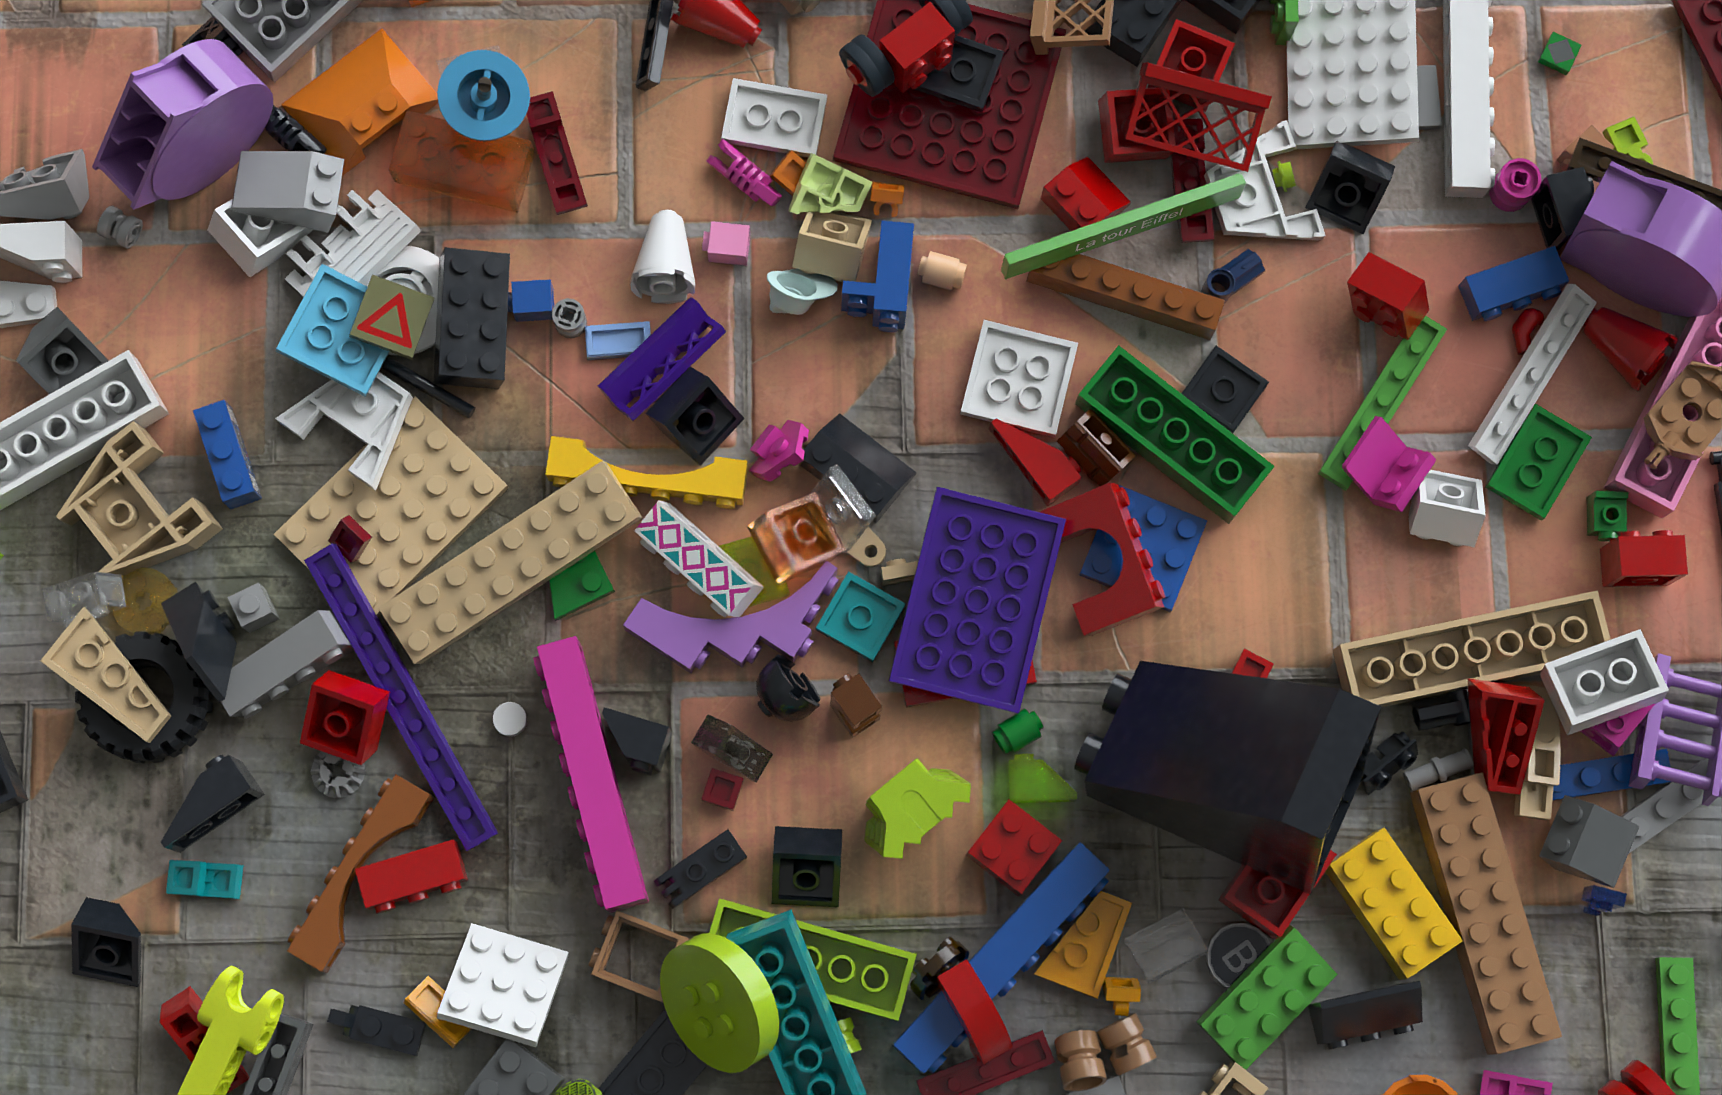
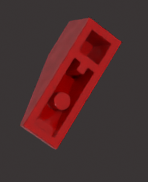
M997 418L991 422L990 432L1047 507L1079 484L1082 478L1079 474L1081 468L1071 456L1067 458L1062 451Z
M189 986L161 1005L159 1022L192 1063L208 1027L197 1020V1015L203 1001L192 987ZM242 1064L227 1093L249 1080V1076Z

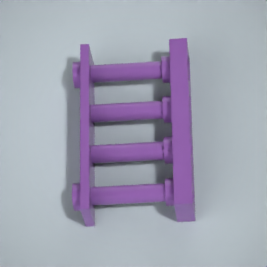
M1658 653L1654 659L1667 687L1674 686L1718 697L1716 714L1670 704L1668 699H1663L1656 703L1638 726L1629 786L1643 789L1651 780L1654 781L1655 778L1703 789L1702 805L1709 806L1715 799L1722 796V681L1720 684L1676 674L1673 669L1669 668L1671 656ZM1667 716L1713 728L1711 745L1664 734V730L1660 729L1661 718L1664 719ZM1660 747L1708 758L1706 776L1659 765V761L1655 760L1656 749L1659 750Z

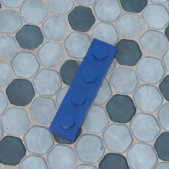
M1667 749L1656 750L1655 760L1659 761V765L1671 768ZM1634 754L1560 765V783L1553 788L1552 801L1563 799L1564 795L1580 797L1634 788L1629 786ZM1655 778L1654 781L1651 780L1646 786L1670 783L1671 781Z

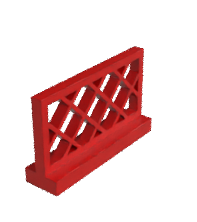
M1142 63L1139 73L1141 77L1124 139L1248 172L1264 113L1269 108L1272 96L1152 63ZM1147 84L1159 87L1165 98L1149 108L1143 97ZM1166 89L1175 91L1176 93L1169 96ZM1181 94H1186L1190 96L1195 108L1180 116L1172 100ZM1197 98L1205 99L1207 101H1205L1202 104H1199ZM1213 102L1219 103L1226 116L1210 124L1203 108ZM1167 103L1176 119L1160 128L1152 112ZM1142 104L1145 111L1139 114L1140 107ZM1227 106H1231L1238 109H1236L1233 112H1230ZM1244 110L1256 113L1252 127L1241 133L1233 117ZM1199 112L1206 128L1191 136L1183 120ZM1148 115L1156 131L1146 137L1134 135L1137 120ZM1229 120L1237 136L1221 144L1214 128ZM1178 123L1187 139L1175 146L1168 143L1163 132ZM1209 131L1217 148L1204 154L1198 150L1194 140ZM1250 134L1248 142H1246L1244 137ZM1159 135L1162 142L1152 140V138ZM1240 140L1245 149L1242 163L1231 161L1224 148ZM1189 143L1193 150L1182 147ZM1220 151L1223 158L1215 157L1213 155Z

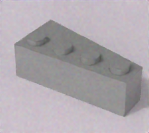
M315 611L232 667L225 700L221 701L230 717H244L247 719L256 715L262 710L261 706L265 703L281 698L292 687L308 680L317 672L354 651L333 611Z

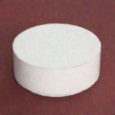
M506 702L499 705L494 711L493 724L502 735L516 736L525 729L527 714L519 704Z

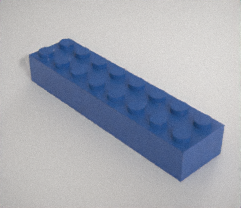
M1081 842L1073 847L969 960L991 1000L996 995L1004 997L1016 984L1017 981L1013 976L1019 969L1023 972L1027 971L1039 959L1040 956L1036 951L1043 944L1047 948L1061 935L1063 930L1059 926L1066 919L1070 923L1086 907L1082 902L1085 897L1089 895L1093 898L1109 882L1105 876L1110 869ZM941 991L892 1046L921 1074H924L927 1070L934 1073L947 1059L943 1052L950 1045L957 1048L967 1035L957 1015Z

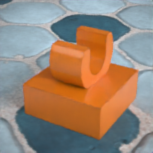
M873 182L870 201L875 202L874 214L879 216L880 206L889 204L892 207L891 217H896L898 214V204H903L905 185Z

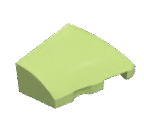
M810 153L788 211L794 214H800V212H858L873 182Z

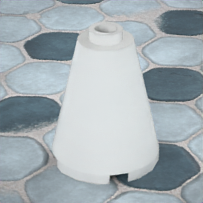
M661 210L651 218L631 276L630 286L631 291L640 298H642L643 293L652 296L651 302L672 304L687 300V294L690 292L693 296L696 284L683 218L675 211Z

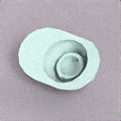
M801 269L771 271L767 274V281L771 285L769 307L773 313L802 315L808 311L815 300L833 296L837 292V283L830 276L818 273L807 274L801 271Z

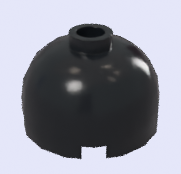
M779 654L769 661L759 673L756 681V690L760 698L758 706L768 717L774 715L780 720L790 722L802 720L820 706L818 703L820 696L808 677L803 672L799 676L791 670L795 664Z

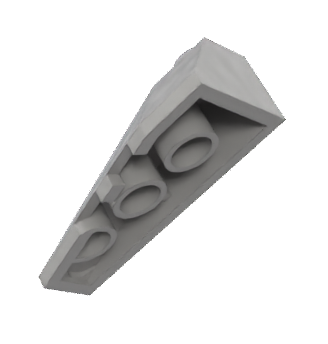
M79 149L45 158L42 160L44 166L26 172L24 167L15 169L13 174H10L0 182V216L53 220L61 217L72 219L80 215L90 198L86 160L83 150Z

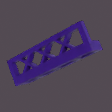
M690 297L610 373L598 387L616 409L634 421L724 335L726 330L721 324L706 314L698 301ZM707 327L712 329L704 337L698 338ZM687 351V354L682 359L675 361V358L680 353ZM663 374V377L658 382L652 383V380L657 375ZM640 396V399L631 408L626 406L634 397Z

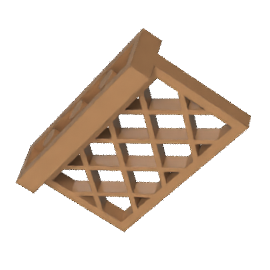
M1034 0L1030 38L1036 55L1048 54L1049 48L1110 45L1114 0H1106L1105 4L1096 11L1087 5L1092 0H1073L1075 4L1064 13L1057 8V4L1062 0ZM1083 9L1090 16L1077 25L1070 18ZM1096 21L1103 27L1102 35H1088L1085 32ZM1063 23H1066L1073 29L1066 36H1054V31Z

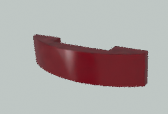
M553 91L530 97L526 115L556 215L588 207Z
M1202 118L1183 120L1191 136L1203 130ZM1178 123L1174 125L1175 143L1177 145L1187 138ZM1203 134L1194 140L1201 153L1205 151ZM1189 143L1182 147L1193 150ZM1175 152L1171 154L1174 196L1207 184L1204 177L1206 173L1204 160ZM1212 209L1177 220L1181 243L1214 241Z

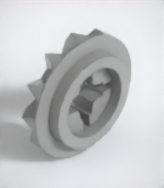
M321 751L314 757L312 769L310 770L313 784L326 796L332 798L349 796L361 786L365 776V764L358 765L344 760L342 769L350 776L349 779L337 776L335 780H332L331 776L333 773L326 764L337 766L343 759Z

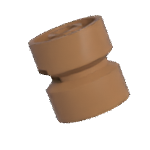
M1136 1013L1097 1031L1104 1049L1111 1050L1112 1052L1109 1059L1117 1076L1129 1072L1157 1057L1149 1039H1143L1141 1036L1144 1028Z
M1078 1030L1065 1033L1055 1039L1057 1059L1059 1062L1064 1063L1060 1067L1063 1089L1067 1091H1083L1096 1088L1106 1082L1107 1078L1103 1060L1097 1058V1054L1101 1052L1097 1032Z

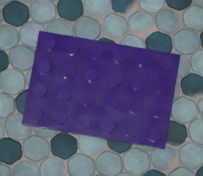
M936 487L888 681L1019 714L1066 519Z

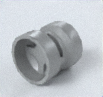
M109 206L99 219L97 233L106 239H116L119 245L128 249L139 238L143 221L133 215H124L123 211L115 206Z
M569 298L556 303L552 311L556 330L565 338L580 336L585 331V326H587L583 306L578 301Z

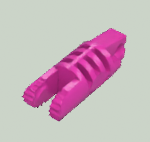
M722 139L718 146L735 161L730 167H727L719 158L710 155L706 162L755 202L761 198L770 206H775L782 198V195L770 185L773 179L726 140Z

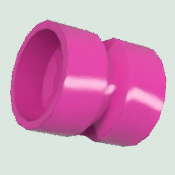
M1523 158L1508 161L1495 176L1494 186L1489 189L1492 203L1497 208L1506 212H1515L1522 209L1535 195L1541 185L1539 168L1533 162Z

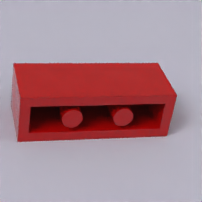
M454 839L355 869L365 908L369 910L375 909L376 914L396 908V902L408 899L409 904L429 898V892L441 889L442 894L461 889L460 883L468 881L458 842Z

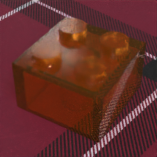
M816 492L765 512L747 526L777 585L819 568L826 561L831 562L846 551Z

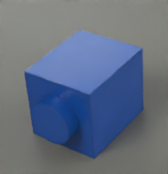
M551 279L511 282L512 292H508V312H513L516 322L553 320L552 311L555 305L554 288Z

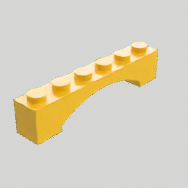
M551 436L545 475L548 481L553 482V486L561 488L603 460L586 449L584 440ZM714 457V463L706 467L670 475L638 473L607 463L629 497H636L638 493L651 494L650 498L661 501H669L670 497L683 498L684 503L702 505L703 501L716 502L717 507L725 509H735V505L743 506L748 472L747 460Z

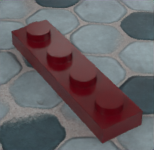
M1041 1030L1013 1041V1048L984 1065L981 1060L977 1062L975 1057L918 1079L916 1083L921 1095H975L1053 1064L1055 1060L1044 1032Z

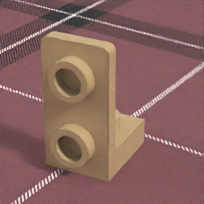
M1230 1062L1228 1066L1223 1063L1214 1073L1211 1080L1215 1083L1208 1093L1202 1091L1199 1095H1220L1231 1080L1234 1082L1232 1088L1240 1095H1264L1268 1087L1236 1062Z

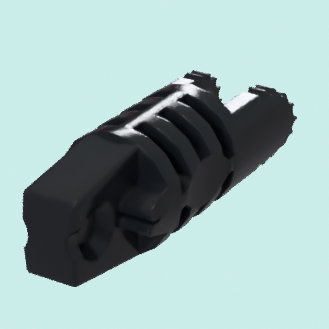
M273 105L270 118L265 126L266 131L282 147L288 149V151H313L325 154L327 149L320 141L305 130L286 111Z

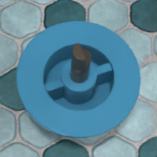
M475 50L460 55L446 67L439 80L437 98L444 119L455 131L470 139L490 141L507 136L522 123L529 108L530 90L524 73L510 58L494 51Z

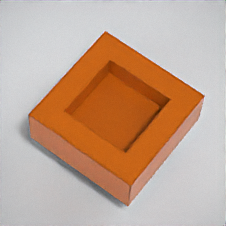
M791 150L769 176L793 196L806 162Z

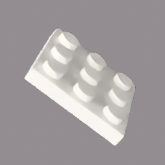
M984 320L960 414L989 422L997 418L1017 429L1055 438L1078 343Z
M471 923L437 1012V1018L536 1047L568 960L569 952Z

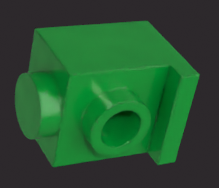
M1595 491L1586 497L1587 536H1598L1599 541H1610L1620 536L1619 533L1627 531L1628 492ZM1606 511L1613 512V520L1607 518Z

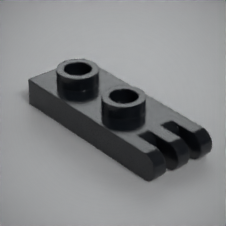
M727 829L656 878L653 882L657 887L663 885L667 880L671 882V885L661 893L666 898L677 891L679 896L673 898L668 903L674 909L742 862L747 856L729 829Z

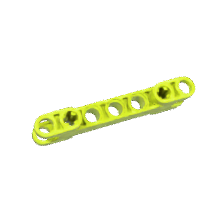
M235 966L226 968L215 980L199 1009L197 1020L208 1027V1030L177 1095H227L246 1052L249 1051L257 1055L269 1043L281 1015L284 1004L283 994L270 989L251 1009L244 1003L241 995L243 971Z

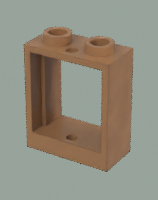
M618 910L614 917L608 915L601 933L606 936L601 949L595 948L589 962V966L593 968L591 975L663 1002L660 987L656 991L605 971L623 923L676 943L675 948L689 940V938Z

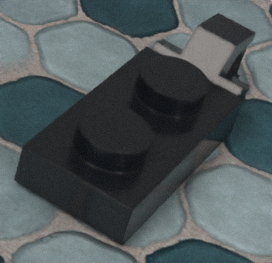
M351 1005L349 1013L331 1009L327 1020L329 1023L344 1026L343 1035L350 1037V1039L418 1056L426 1023L423 1021L359 1005V1007Z

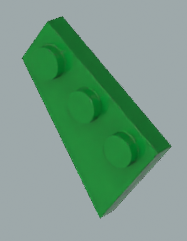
M595 550L549 580L555 621L615 592Z

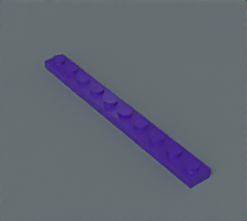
M332 543L305 559L307 567L373 685L390 691L387 710L466 851L499 834L337 544Z

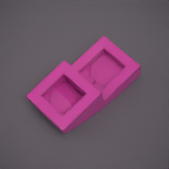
M1483 1070L1480 1095H1551L1553 1083Z

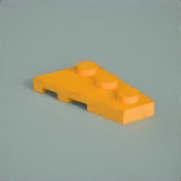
M1100 891L1033 975L1098 999L1132 903Z

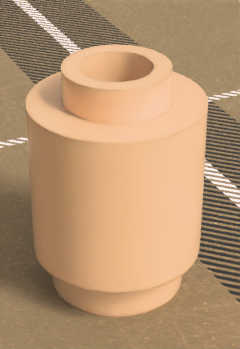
M930 251L928 257L922 256L917 275L923 276L922 283L952 290V288L961 289L967 264L960 263L958 258Z

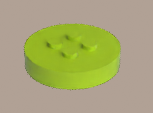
M703 933L687 940L667 954L660 973L663 1003L674 1029L692 1053L712 1068L727 1073L744 1071L770 1054L776 1045L779 1034L777 1005L765 976L753 959L742 948L723 936Z

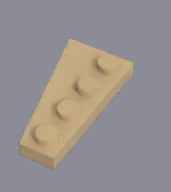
M85 607L81 609L40 660L148 743H151L171 717L163 704Z

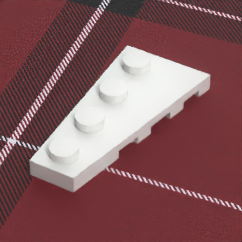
M0 281V328L39 323L57 307L56 289L52 285Z

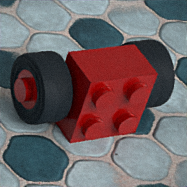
M918 0L922 8L880 39L879 48L867 36L863 34L856 36L839 51V56L847 75L854 84L858 85L866 94L872 97L878 95L892 83L902 93L910 87L916 89L927 79V74L935 68L941 70L951 61L955 35L973 21V15L966 0Z

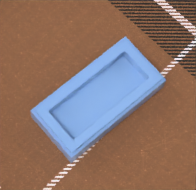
M650 321L585 326L587 360L628 357L651 335Z

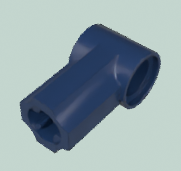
M1247 249L1223 267L1211 271L1203 284L1201 293L1223 299L1225 304L1229 297L1265 272L1262 260L1256 252ZM1219 283L1224 286L1225 291L1218 292L1213 289L1211 284Z

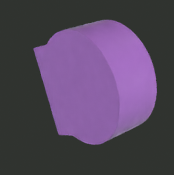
M206 39L186 45L155 65L131 72L92 167L94 170L101 169L132 201L130 207L133 210L159 199L174 200L192 195L209 186L228 172L239 161L241 151L250 150L268 123L273 109V94L223 42L215 39Z
M1611 161L1560 259L1590 274L1601 284L1622 297L1647 308L1677 316L1697 317L1707 315L1715 310L1722 297V210L1682 187L1662 180L1644 177Z

